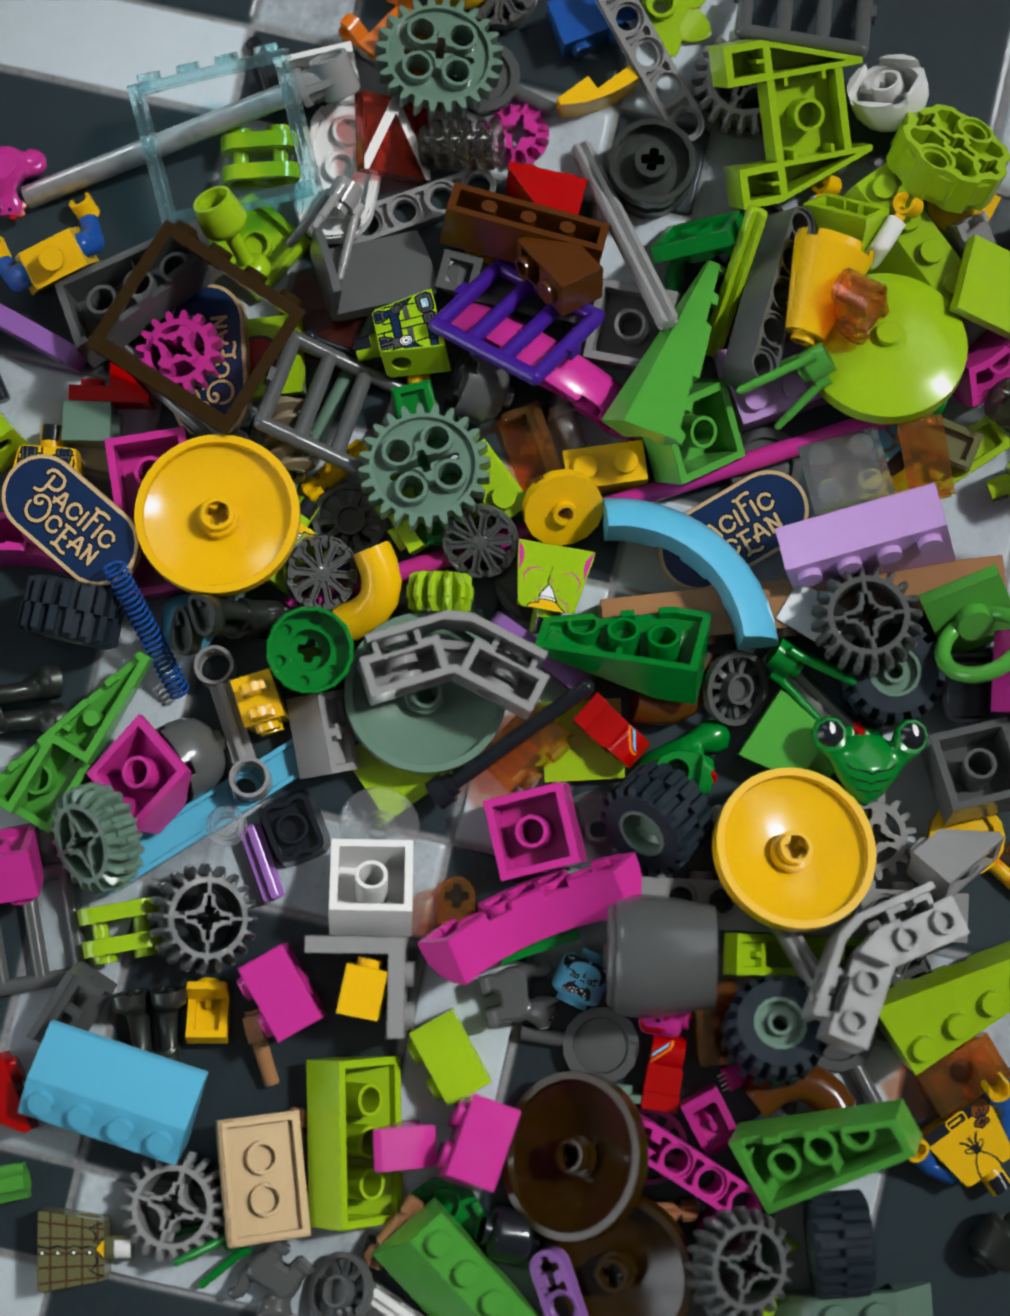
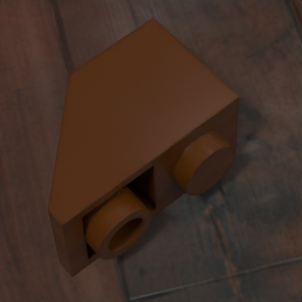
M525 236L517 239L515 266L518 274L523 280H528L538 290L542 300L548 305L551 304L561 316L602 297L603 267L581 244Z

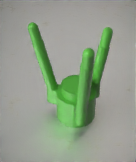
M819 342L798 354L782 359L779 368L737 387L736 392L743 394L795 370L798 371L805 383L813 380L815 383L775 423V429L780 430L820 390L833 383L829 374L836 371L837 368L822 342Z

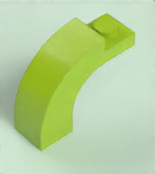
M724 932V946L722 949L724 961L723 974H772L774 976L783 974L799 976L774 934ZM802 935L819 962L826 940L830 936ZM849 937L846 940L838 968L842 960L851 956V953L863 941V938Z

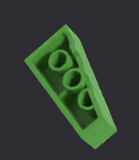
M898 1099L740 1122L728 1144L766 1213L769 1215L915 1157L922 1133L904 1100Z

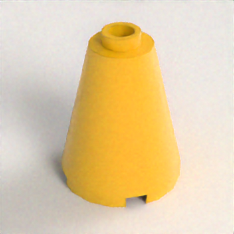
M802 227L797 230L794 239L785 330L791 334L790 340L805 347H812L814 343L824 342L873 264L875 252L871 249L868 254H865L861 251L864 243L846 234L826 228H819L817 235L806 234L809 227Z

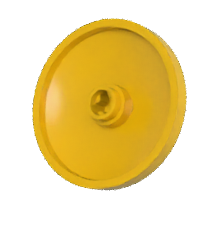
M225 434L195 437L176 445L163 454L145 475L138 490L134 510L135 529L139 543L154 569L168 582L192 594H210L216 597L233 596L247 592L274 576L288 560L294 549L301 521L300 504L295 485L290 474L279 459L266 448L251 440L233 435L226 436Z
M791 767L776 768L759 773L741 784L729 796L715 821L712 836V854L720 882L727 894L741 910L768 927L799 933L826 928L852 912L870 888L876 868V844L868 818L861 806L847 790L820 773Z

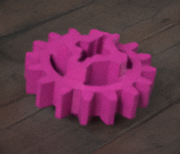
M182 310L177 319L173 317L170 311L166 312V321L162 324L155 318L152 319L151 322L155 329L152 332L142 330L140 334L146 340V344L136 345L135 348L139 355L143 357L139 360L194 395V387L198 384L205 390L208 389L209 386L205 379L208 376L218 378L220 374L214 367V364L223 363L225 359L217 351L224 347V344L219 336H215L217 330L212 323L206 324L205 319L199 313L191 320L187 310ZM201 338L204 342V356L200 355L199 350L202 346L200 342ZM157 352L160 353L161 356L160 360L157 363L160 366L159 370L156 365Z

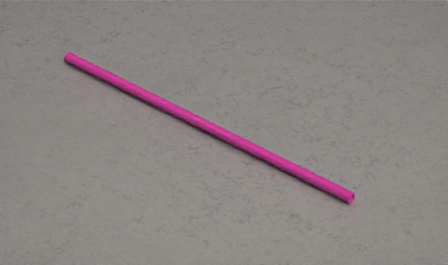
M851 418L745 452V457L683 485L653 481L602 498H629L656 502L898 424H875ZM569 508L559 511V514L567 512ZM525 522L515 525L519 539L537 540L531 534ZM505 528L499 530L497 535L508 534L509 531ZM508 544L498 545L504 549L511 548ZM443 548L398 562L402 582L408 581L409 575L415 571H439L453 565L448 561L449 559ZM466 548L453 549L456 555H459ZM471 555L465 562L473 560V555ZM358 575L357 583H355L353 588L354 591L348 599L354 598L359 594L362 584L360 575ZM347 579L339 581V583L345 587ZM330 587L333 600L338 596V593ZM309 591L301 593V596L306 598ZM321 591L316 599L317 604L322 602ZM292 597L284 599V602L290 605L292 610L303 607L294 601Z

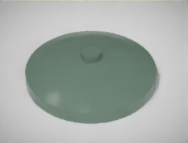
M415 612L404 614L384 622L372 632L435 613ZM441 629L421 635L423 639L439 634L440 638L444 640L474 643L477 637L490 644L488 641L467 631ZM364 640L360 643L345 677L344 706L349 724L355 736L363 747L376 759L402 772L418 775H435L455 770L467 764L489 745L502 723L505 709L452 681L370 706L358 669V662L360 657L372 653L371 651H365ZM399 643L390 645L391 649L383 651L382 655L414 646V643L400 646Z

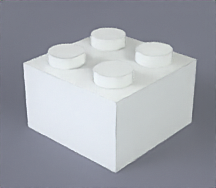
M331 839L328 909L329 935L412 936L413 840Z

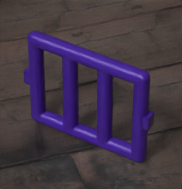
M496 259L470 284L463 282L454 290V298L429 321L428 326L431 332L521 380L536 386L542 383L566 358L572 361L581 352V343L603 323L605 314L601 309L591 304L571 312L583 319L547 355L532 367L516 357L560 314L551 304H547L502 349H498L483 341L532 293L540 296L538 290L528 280L525 281L520 277L516 266L507 261ZM500 277L517 285L470 331L466 332L451 324Z

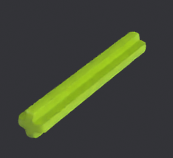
M749 206L746 209L718 294V305L714 307L709 321L712 329L705 354L714 358L716 350L724 348L767 220L768 212L763 208Z

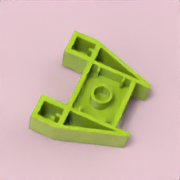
M753 39L708 46L713 87L733 88L754 83L757 85L766 159L724 167L729 207L746 210L749 206L763 207L782 203L873 150L872 144L851 142L843 67L863 63V57Z

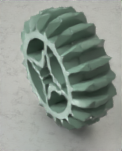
M100 782L79 785L70 788V791L64 792L63 797L56 800V809L51 811V816L55 822L49 826L54 833V839L51 843L56 845L58 851L56 858H60L63 862V872L70 873L73 884L79 883L83 891L91 890L93 894L113 892L129 884L133 878L138 876L137 869L143 865L140 854L145 851L139 839L144 834L138 831L136 823L139 818H134L131 814L132 805L123 802L121 792H114L111 785H102Z

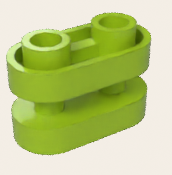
M274 124L268 126L267 130L252 131L248 127H236L229 130L228 134L221 136V155L225 158L233 159V164L222 168L223 186L233 190L291 187L298 184L301 165L298 162L289 161L288 156L300 152L299 133L291 130L289 125ZM273 157V161L249 162V159Z
M151 897L76 910L79 926L92 925L94 940L82 942L84 959L93 958V965L117 962V953L133 950L134 958L159 954L155 946L163 940L162 937H150L149 935L151 927L147 914L159 912V907L150 903ZM126 918L133 919L135 933L110 937L109 921Z

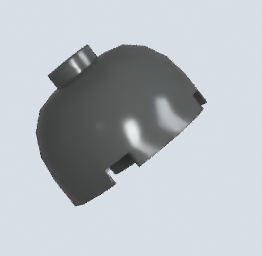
M463 349L454 366L448 387L453 388V401L445 399L444 413L446 414L448 410L453 408L455 410V421L458 422L467 416L471 425L490 421L498 415L502 407L509 408L512 403L515 385L510 384L511 374Z
M180 718L155 729L191 770L187 798L190 797V801L199 798L217 786L223 777L226 765L224 752L228 750L226 740L218 729L212 731L207 724L195 718Z

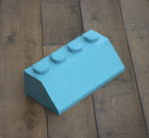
M52 1019L28 1073L18 1113L176 1166L189 1142L208 1071Z

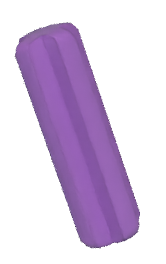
M253 823L241 828L238 834L262 901L271 902L283 897L285 891L261 824Z

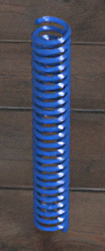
M117 560L107 564L102 571L106 573L105 577L109 578L108 583L112 584L111 588L115 589L114 594H118L117 599L120 600V605H123L122 609L126 610L125 615L129 616L128 620L132 621L131 626H134L133 630L137 632L136 636L140 637L139 642H143L142 647H145V652L154 658L152 662L154 663L153 668H156V673L159 674L158 677L162 679L161 683L165 684L164 689H168L166 693L170 694L169 698L172 700L183 697L188 692L190 685L187 683V679L184 678V673H181L182 670L179 668L176 658L173 657L174 654L170 652L171 649L168 647V643L165 642V637L162 636L163 633L160 631V627L157 626L154 616L151 615V610H148L149 606L146 605V600L140 594L141 591L137 588L138 585L134 583L135 579L132 578L129 568L126 567V562ZM116 564H122V565H123V566L114 567V568L110 569L109 571L107 570L109 567H111V566H113V565H116ZM170 665V666L167 667L166 669L160 670V669H162L163 667ZM173 670L169 674L162 676L166 672ZM176 675L172 679L165 681L169 677ZM177 681L175 684L168 686L172 682ZM180 686L178 689L171 691L173 688ZM183 691L181 694L174 696L176 693Z

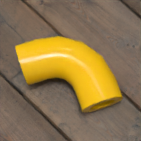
M390 540L352 555L361 576V590L353 599L332 609V612L347 625L353 642L363 639L365 634L371 633L375 628L388 621L399 603L402 578L398 559Z

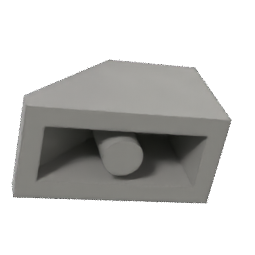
M939 829L930 838L922 837L912 846L908 854L911 859L906 874L920 886L932 881L935 889L929 892L937 901L951 895L954 896L997 859L1004 836L999 832Z

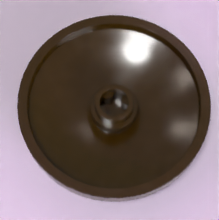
M563 1071L549 1075L532 1085L514 1107L520 1110L521 1114L501 1169L503 1182L514 1209L539 1234L558 1241L584 1242L594 1240L617 1228L631 1213L641 1195L648 1169L646 1130L639 1111L631 1098L611 1080L594 1073L580 1071Z
M640 1195L635 1207L627 1218L617 1228L600 1238L584 1242L553 1240L541 1235L537 1252L546 1246L554 1245L562 1248L568 1254L589 1316H688L694 1301L692 1297L696 1291V1288L689 1287L686 1283L693 1275V1271L687 1270L684 1266L685 1263L693 1261V1254L685 1248L690 1246L674 1218L665 1209L647 1197ZM548 1258L542 1264L543 1270H550L553 1277L554 1272L559 1269L557 1262L550 1263ZM562 1281L558 1285L555 1282L548 1289L552 1292L557 1287L564 1286L565 1282ZM534 1287L535 1295H536L537 1301H538V1303H539V1306H540V1308H541V1305H540V1302H539V1299H538V1296H537V1293H536V1290H535V1287ZM557 1296L554 1299V1309L558 1315H573L574 1306L570 1299L565 1296Z

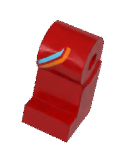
M598 692L572 721L607 754L610 753L628 769L651 746L649 741L611 707L609 702Z
M652 1035L640 1093L642 1095V1102L639 1104L640 1108L673 1114L678 1113L687 1037L679 1035L676 1038Z

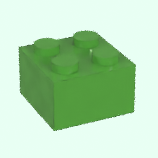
M697 379L693 382L688 395L694 402L692 411L684 414L680 428L686 434L682 445H659L649 437H643L655 482L683 485L746 456L725 379Z

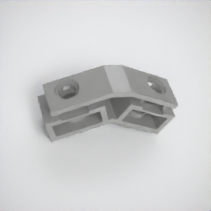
M445 610L365 634V651H371L372 654L360 657L358 662V669L370 706L452 681L525 720L530 716L550 675L536 669V667H541L548 651L475 613ZM441 629L467 631L492 643V645L477 637L474 643L444 640L440 638L439 634L423 639L421 635ZM399 643L400 646L414 643V646L382 655L383 651L391 649L390 645ZM496 651L506 656H509V654L511 653L519 657L517 661L529 668L527 669L526 667L500 655Z
M930 881L862 911L840 924L826 940L800 1020L810 1022L814 1019L820 1021L816 1039L853 1055L868 1050L895 967L970 934L952 895L934 902L929 891L935 889V886ZM917 904L919 911H917L918 915L903 922L900 919L896 920L894 914ZM877 916L881 926L865 934L864 940L855 948L849 958L841 961L838 968L846 940L862 922ZM837 983L838 985L829 1011H827L832 998L828 996L830 987L835 988Z

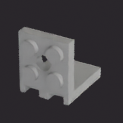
M310 934L305 936V953L388 954L387 1038L404 1039L407 1029L415 1027V1002H408V987H414L416 984V961H408L409 936Z

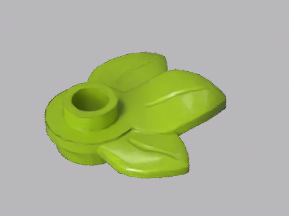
M642 0L641 5L670 57L674 58L677 56L682 41L685 43H699L711 38L712 29L710 23L699 9L706 0ZM657 3H663L667 7V11L658 13L653 9V6Z

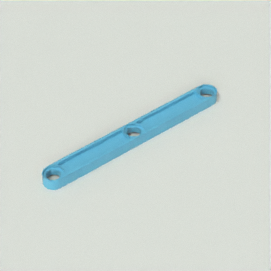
M353 732L355 744H357L359 740ZM293 738L259 759L267 766L272 776V787L266 797L256 802H240L235 798L234 791L229 784V778L208 793L186 804L160 834L141 832L144 835L139 838L140 844L144 847L145 851L140 854L143 865L137 869L138 876L133 878L129 884L124 885L123 888L113 892L109 891L102 895H112L121 891L299 780ZM246 767L238 774L236 783L243 779H249L255 784L257 791L264 783V772L257 767Z

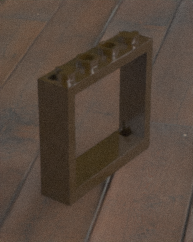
M166 219L89 338L86 347L219 433L227 436L306 311L299 307L302 300L290 291L281 288L279 293L265 284L268 278L255 268L247 265L244 270L230 261L233 255L214 242H212L210 247L206 246L196 239L198 232L179 219H177L175 224ZM169 239L288 316L226 414L221 413L106 338Z

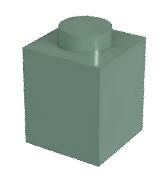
M63 400L61 440L68 447L105 448L104 439L123 436V414L118 413V409L111 401Z

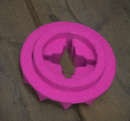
M509 103L504 109L495 112L489 125H487V143L492 154L499 161L509 165L510 161L531 164L544 154L548 146L549 126L540 111L529 108L526 103L523 105H512ZM523 121L524 133L530 136L528 138L522 137L515 149L513 148L512 135L506 133V131L515 130L519 122Z

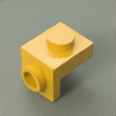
M211 977L187 982L188 1009L185 1033L187 1044H228L231 995L228 983Z

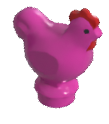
M0 146L1 217H9L11 221L25 217L27 204L20 200L17 190L24 181L41 176L47 169L46 157L40 151L28 149L24 152L11 146Z

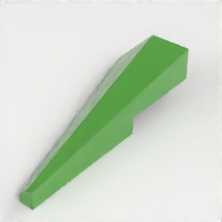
M711 260L706 261L675 308L678 314V324L666 331L660 330L601 419L603 423L622 436L649 437L659 445L683 444L686 434L680 428L684 414L692 411L694 402L688 395L693 382L700 379L712 326L707 322L710 307L714 308L718 305L719 296L714 290L719 277L726 272V268L723 265Z
M138 651L132 660L117 673L109 676L104 681V684L88 698L83 699L40 736L36 740L37 742L24 754L9 763L0 774V807L10 813H16L48 834H54L49 826L55 822L51 816V811L56 809V800L63 797L64 792L70 791V788L87 783L89 776L86 773L104 752L154 658Z

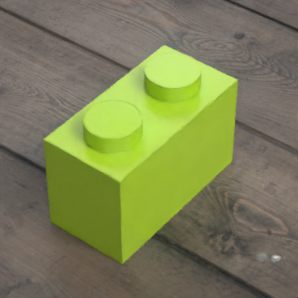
M454 1008L443 1012L409 1032L412 1040L406 1043L416 1064L419 1065L424 1062L430 1072L431 1077L426 1079V1083L437 1102L444 1098L447 1106H450L492 1083L487 1069Z

